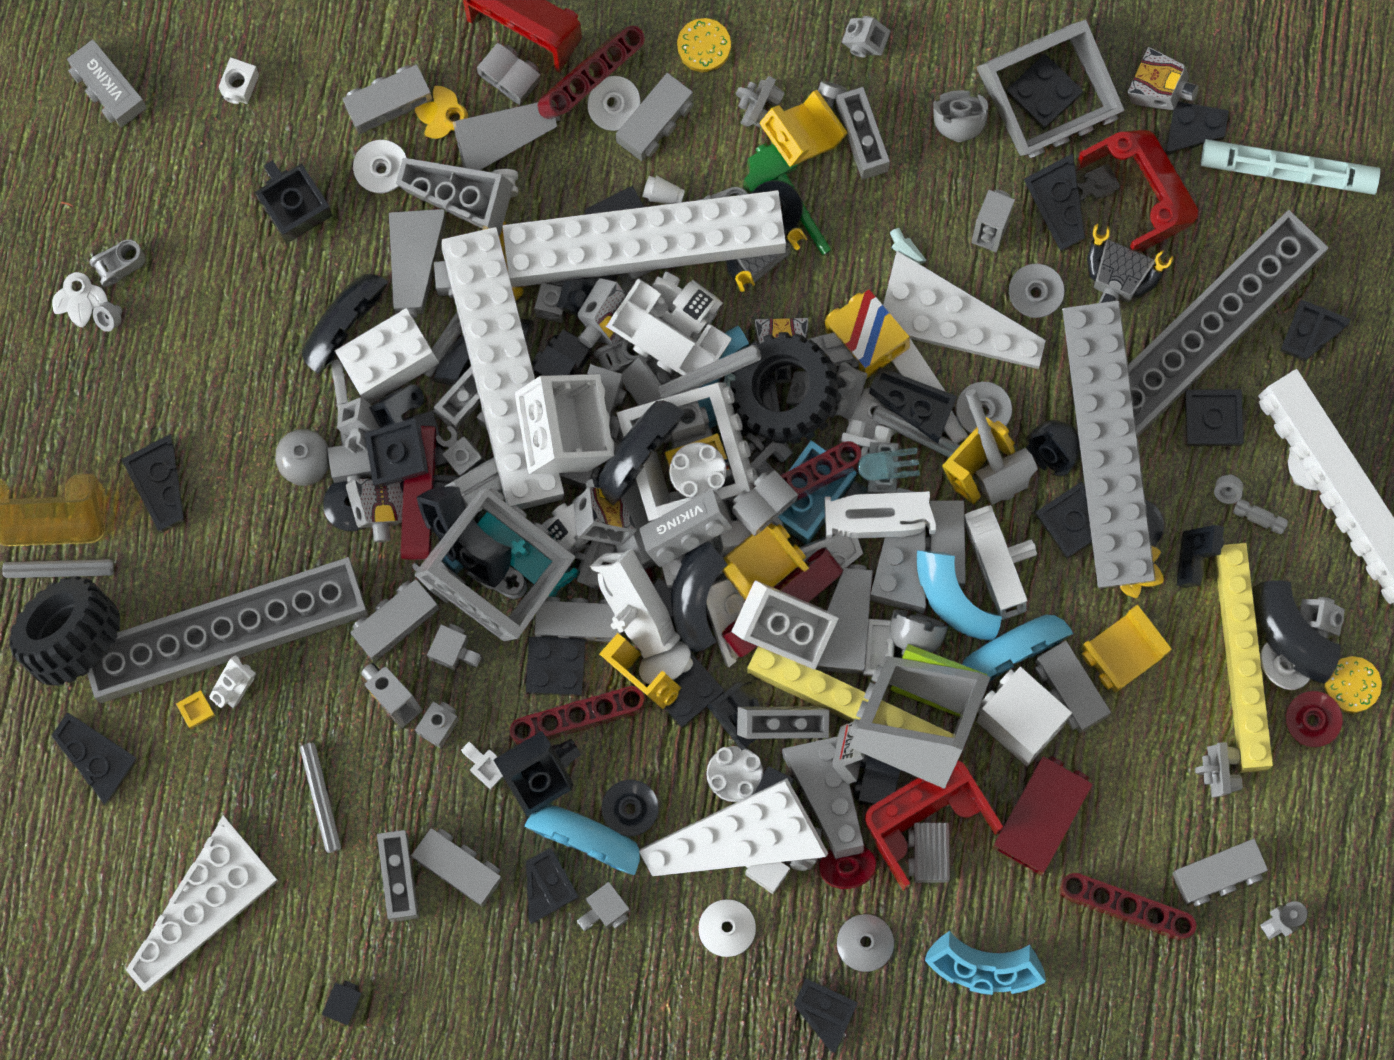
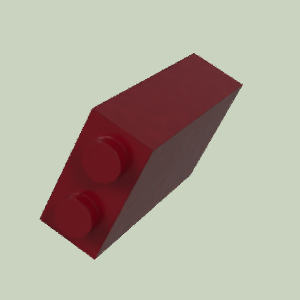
M1044 756L1042 757L992 849L1040 876L1047 869L1093 785L1088 781L1089 777L1078 770L1071 772L1063 767L1064 763L1053 756H1049L1048 759Z

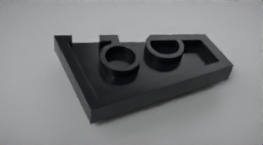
M1070 154L1024 179L1061 253L1086 240L1074 156Z
M880 366L869 390L871 396L937 444L957 398L953 394Z
M171 434L121 459L159 533L185 521L174 443Z
M68 712L51 735L105 806L109 804L138 761L137 757Z

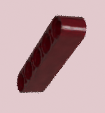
M632 25L614 33L540 98L537 105L540 115L546 119H554L573 108L642 47L645 41L643 31L639 27ZM625 35L630 39V45L626 42ZM607 51L611 54L612 61L608 58ZM589 67L593 70L594 77L590 75ZM570 83L574 85L576 93L572 92ZM552 100L556 102L557 110L552 106Z
M421 426L429 473L404 480L401 559L426 560L431 553L432 527L427 529L418 506L417 496L430 489H434L436 426Z
M846 441L780 476L798 494L796 500L798 501L856 470L860 463L862 452L856 443ZM850 452L855 456V460L846 462L841 458V454ZM826 465L830 468L831 472L827 475H821L817 472L816 467ZM795 478H802L807 485L803 488H796L791 481Z
M823 547L804 561L809 569L804 572L797 567L773 588L805 602H810L841 575L843 568L830 551ZM735 619L723 630L721 636L738 657H743L757 647V645L747 642L731 632L737 621Z
M629 686L520 717L511 724L510 734L513 741L519 745L540 731H543L547 739L551 740L641 713L644 709V694L639 688ZM628 695H637L640 699L637 706L628 707L625 705L624 700ZM603 702L610 703L613 706L611 713L608 715H601L597 712L598 706ZM575 710H581L586 714L585 719L580 723H574L570 720V715ZM548 718H555L558 721V726L553 731L543 728V723ZM520 726L531 728L530 735L525 739L516 736V730Z
M1080 873L1068 874L1060 884V893L1066 900L1166 937L1182 941L1193 935L1196 930V921L1189 913ZM1067 881H1078L1081 886L1080 893L1071 894L1066 888ZM1094 891H1105L1108 896L1107 903H1097L1093 897ZM1125 899L1132 901L1135 906L1134 913H1124L1120 907L1121 901ZM1155 909L1161 913V923L1153 924L1149 921V910ZM1182 919L1188 923V933L1180 934L1175 929L1176 920Z

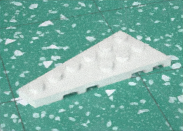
M896 251L883 306L909 335L910 339L1039 369L1046 340Z
M832 534V539L823 537L799 547L806 556L803 561L817 550L826 547L843 570L863 554L858 538H849ZM725 577L713 582L707 597L706 611L727 667H730L736 662L738 656L721 636V633L738 618L745 600L728 578Z
M788 779L778 782L641 848L639 851L652 876L826 857L828 854Z
M224 816L218 822V826L206 841L195 863L191 865L171 897L168 906L163 914L159 916L148 938L144 940L126 969L145 993L278 882Z

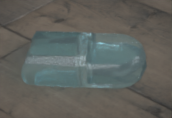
M917 448L866 454L858 462L859 474L866 480L920 476L919 470L894 473V468L919 465L918 459L893 461L892 457L917 454Z

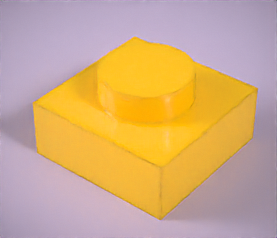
M201 690L176 703L190 730L215 717Z

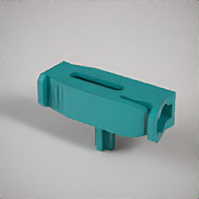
M489 512L477 523L491 538L505 546L511 547L512 558L510 565L533 584H535L552 562ZM568 567L565 571L567 573L563 574L548 596L556 597L559 590L577 578L580 572L576 568L568 572L570 570V567Z

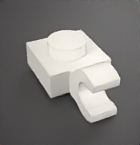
M468 742L461 750L465 756L475 763L470 771L490 790L503 778L493 761L497 756L490 749L483 755Z

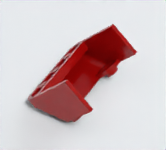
M463 0L466 18L469 23H473L479 12L485 14L553 53L555 71L559 73L582 39L581 23L578 20L579 16L574 11L568 8L563 10L547 0Z
M1142 129L1118 132L1080 152L1076 165L1079 170L1109 154L1120 160L1134 157L1157 196L1159 203L1154 205L1150 212V220L1155 229L1133 240L1129 249L1141 253L1195 223L1198 216V208L1156 136L1151 131Z
M959 760L945 789L924 779L917 778L872 805L866 813V825L875 844L903 891L909 888L910 882L898 864V861L904 858L908 849L902 832L912 827L914 823L922 821L949 804L954 813L962 818H970L981 812L995 836L1003 829L1001 822L968 769Z

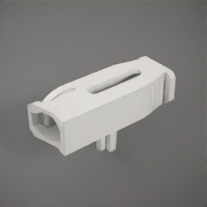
M930 492L860 494L847 496L835 501H831V497H825L826 539H832V534L849 538L910 536L923 532L925 525L929 528V534H935L936 523L929 504Z
M991 505L965 514L964 525L989 594L997 608L998 615L1002 616L1001 620L1024 613L1026 611L1027 598L1014 563L1036 556L1035 544L1032 540L1007 547ZM1017 606V609L1006 613L1005 609Z
M629 549L624 553H605L598 557L590 567L592 571L599 572L598 582L600 589L615 614L612 618L613 622L610 624L612 629L617 628L619 632L625 631L626 635L639 648L643 658L673 648L681 637L677 632L675 633L669 612L634 551ZM603 562L612 563L607 565H601Z

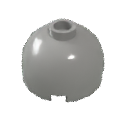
M961 90L943 93L940 95V100L938 102L935 100L933 103L935 126L943 136L956 142L972 139L981 133L987 123L988 103L979 94L978 99L970 96V91Z
M297 429L287 433L280 440L276 448L275 462L280 474L288 481L298 486H309L319 482L327 470H329V447L327 442L318 433L308 429Z
M894 610L889 630L895 645L903 649L901 654L904 655L908 644L930 653L935 652L941 646L948 626H943V622L920 613L910 615L909 617L907 616V610Z

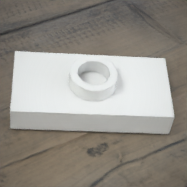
M868 619L863 676H873L877 665L883 666L887 656L893 657L894 642L890 635L891 621Z

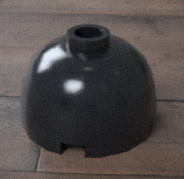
M1048 420L1038 425L1026 437V440L1029 442L1026 449L1033 456L1035 463L1044 471L1048 466L1051 470L1055 471L1053 475L1065 476L1076 466L1080 459L1079 435L1070 424L1058 420Z

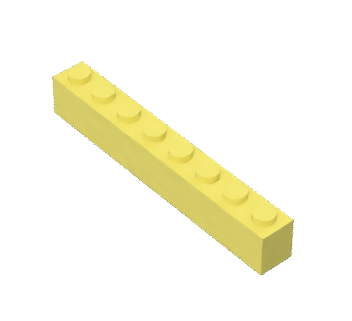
M1247 544L1223 545L1221 555L1215 556L1236 745L1240 750L1239 770L1240 773L1267 771L1273 766Z
M759 646L747 668V674L750 673L752 676L815 706L829 709L830 713L849 722H854L855 718L861 719L856 714L862 700L869 701L864 698L865 692L819 670H814ZM882 700L872 722L950 738L953 736L952 733Z

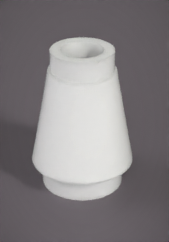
M657 175L656 177L649 176L642 197L648 198L649 202L675 204L682 202L685 190Z

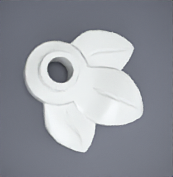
M75 272L65 278L63 288L55 294L53 310L55 314L68 312L72 322L79 327H84L91 317L92 309L94 310L100 304L108 302V299L103 289L92 285L90 279L85 274ZM74 281H80L82 284V289L78 292L72 288Z

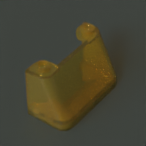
M94 474L74 475L66 483L65 497L10 499L9 487L5 481L0 479V544L2 546L85 544L97 542L104 535L105 488Z

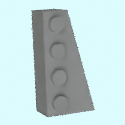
M403 158L396 184L407 193L440 209H444V211L482 229L496 227L500 237L514 185L502 174Z
M590 364L587 374H600L601 383L605 388L604 400L606 411L610 416L609 428L610 432H612L615 421L618 420V416H615L617 407L623 406L627 391L623 390V376L620 373ZM595 467L589 472L559 473L561 482L586 489L587 481L595 478L599 479L601 468Z
M897 488L896 493H909L914 491ZM925 530L910 536L885 537L870 601L924 614L925 592L923 586L920 585L917 572V550L925 551Z
M838 737L782 749L783 759L789 767L798 788H800L819 828L822 829V834L835 859L863 853L864 844L850 785L846 784L832 766Z

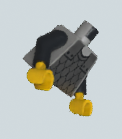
M1096 224L1093 228L1095 240L1091 241L1087 264L1089 276L1095 281L1094 288L1103 292L1099 303L1118 301V299L1129 303L1132 298H1141L1155 289L1165 272L1164 268L1169 267L1173 263L1174 257L1172 256L1168 263H1163L1161 261L1163 250L1157 254L1154 260L1108 240L1109 227H1107L1105 235H1098L1096 232L1098 224Z
M783 226L786 242L785 253L726 260L727 272L738 284L741 292L745 291L744 284L748 283L750 286H754L757 280L790 254L791 246L788 243L795 250L800 249L797 241L800 239L807 241V237L801 229L795 228L792 230Z

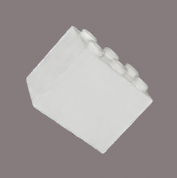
M600 374L539 376L515 392L529 474L589 472L614 456L615 445L610 434V416L606 411L604 400L605 388L601 383Z
M1019 667L1016 672L1010 670L1001 679L996 690L997 693L991 690L981 701L977 711L979 717L976 722L1025 766H1028L1065 726L1072 712L1024 669Z

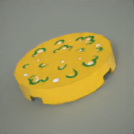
M708 18L695 19L687 23L680 31L677 40L678 54L683 64L691 70L701 73L713 69L716 70L722 67L729 58L731 51L730 35L726 28L718 21Z
M1353 656L1340 659L1333 675L1324 684L1326 694L1337 702L1341 711L1348 713L1362 712L1375 704L1381 694L1382 687L1380 674L1374 665L1364 658Z

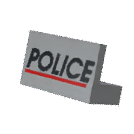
M853 722L840 727L832 766L846 784L857 781L860 763L865 755L849 748L853 736L848 733Z

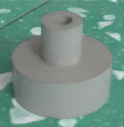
M821 81L818 91L825 96L824 100L828 106L833 108L837 95L845 93L847 89L832 82Z
M104 302L93 310L94 321L100 329L108 332L120 325L122 314L120 306Z
M1225 475L1218 478L1214 494L1219 501L1233 504L1241 499L1243 483L1239 478L1234 475Z

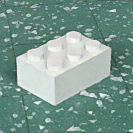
M407 308L335 350L359 394L370 404L439 364L438 359Z
M755 580L731 632L747 642L815 670L839 618L822 608Z

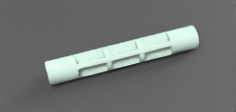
M1205 139L1201 157L1202 167L1375 195L1377 192L1380 178L1379 167Z

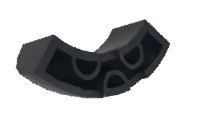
M364 274L353 280L333 301L316 324L302 349V357L313 371L319 374L331 365V361L337 355L335 350L340 348L348 337L346 332L353 326L356 320L360 321L380 301L388 284L387 280L375 274Z
M520 318L527 346L533 320ZM464 335L454 342L442 358L435 372L433 382L453 386L471 367Z
M664 400L656 401L629 430L615 449L614 456L607 461L599 475L600 490L609 503L614 506L627 493L644 468V463L652 454L650 449L653 452L658 450L669 435L678 427L685 411L671 402Z
M453 486L438 487L417 496L418 506L427 529L432 527L436 536L441 541L466 509L460 488ZM473 519L446 554L452 562L457 560L468 569L467 575L494 588L505 578L512 558L511 547L505 546L491 538Z
M709 541L685 554L671 589L673 622L681 640L692 652L701 651L717 642L708 626L706 602L714 580L728 564Z
M1282 580L1266 581L1252 587L1256 622L1260 621L1267 635L1265 640L1278 656L1282 654L1294 664V670L1314 681L1325 684L1337 667L1341 645L1321 636L1305 621L1294 601L1291 582Z

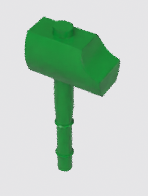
M764 143L755 149L757 153L749 157L747 161L749 174L744 179L743 186L748 194H752L757 186L770 180L786 182L795 189L787 174L796 170L798 164L790 167L774 144L769 146L767 143ZM802 201L803 213L800 220L814 241L813 244L815 243L822 256L831 251V248Z

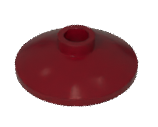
M1304 692L1295 697L1287 708V729L1290 735L1304 746H1325L1331 743L1341 731L1343 723L1341 709L1331 696L1323 692ZM1314 716L1317 719V725H1310L1308 717Z
M864 847L863 853L835 859L830 849L827 851V856L821 858L819 864L822 879L828 885L838 889H853L862 886L873 877L876 871L875 857L866 847Z

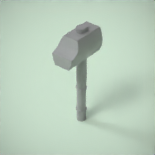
M340 360L331 361L332 378L334 380L337 400L336 407H338L339 417L340 406L348 403L342 362ZM340 431L342 446L328 448L331 475L334 483L344 481L350 483L355 479L372 477L367 447L363 449L357 445L356 452L351 453L345 448L348 436Z
M975 389L968 390L966 397L969 402V409L973 413L978 427V434H980L989 462L988 466L976 471V476L984 497L993 505L1001 500H1009L1016 493L1028 488L1029 480L1038 468L1033 456L1026 448L1002 459L996 440L991 432V427H989L985 417L982 402H980Z

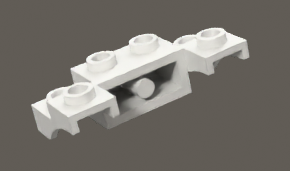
M637 279L606 326L635 345L633 350L647 358L650 354L658 359L657 365L669 373L675 370L681 375H686L719 360L732 340L730 336L708 324L696 342L651 313V310L662 293L640 279Z

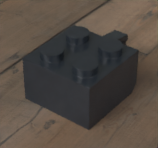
M273 160L264 165L270 180L265 182L266 185L255 191V194L286 244L333 216L330 206L302 164L290 171L286 169L283 172H280Z
M540 731L493 761L528 817L571 791L574 784L565 768L570 765L569 763L578 758L581 753L572 739L552 746L543 731Z

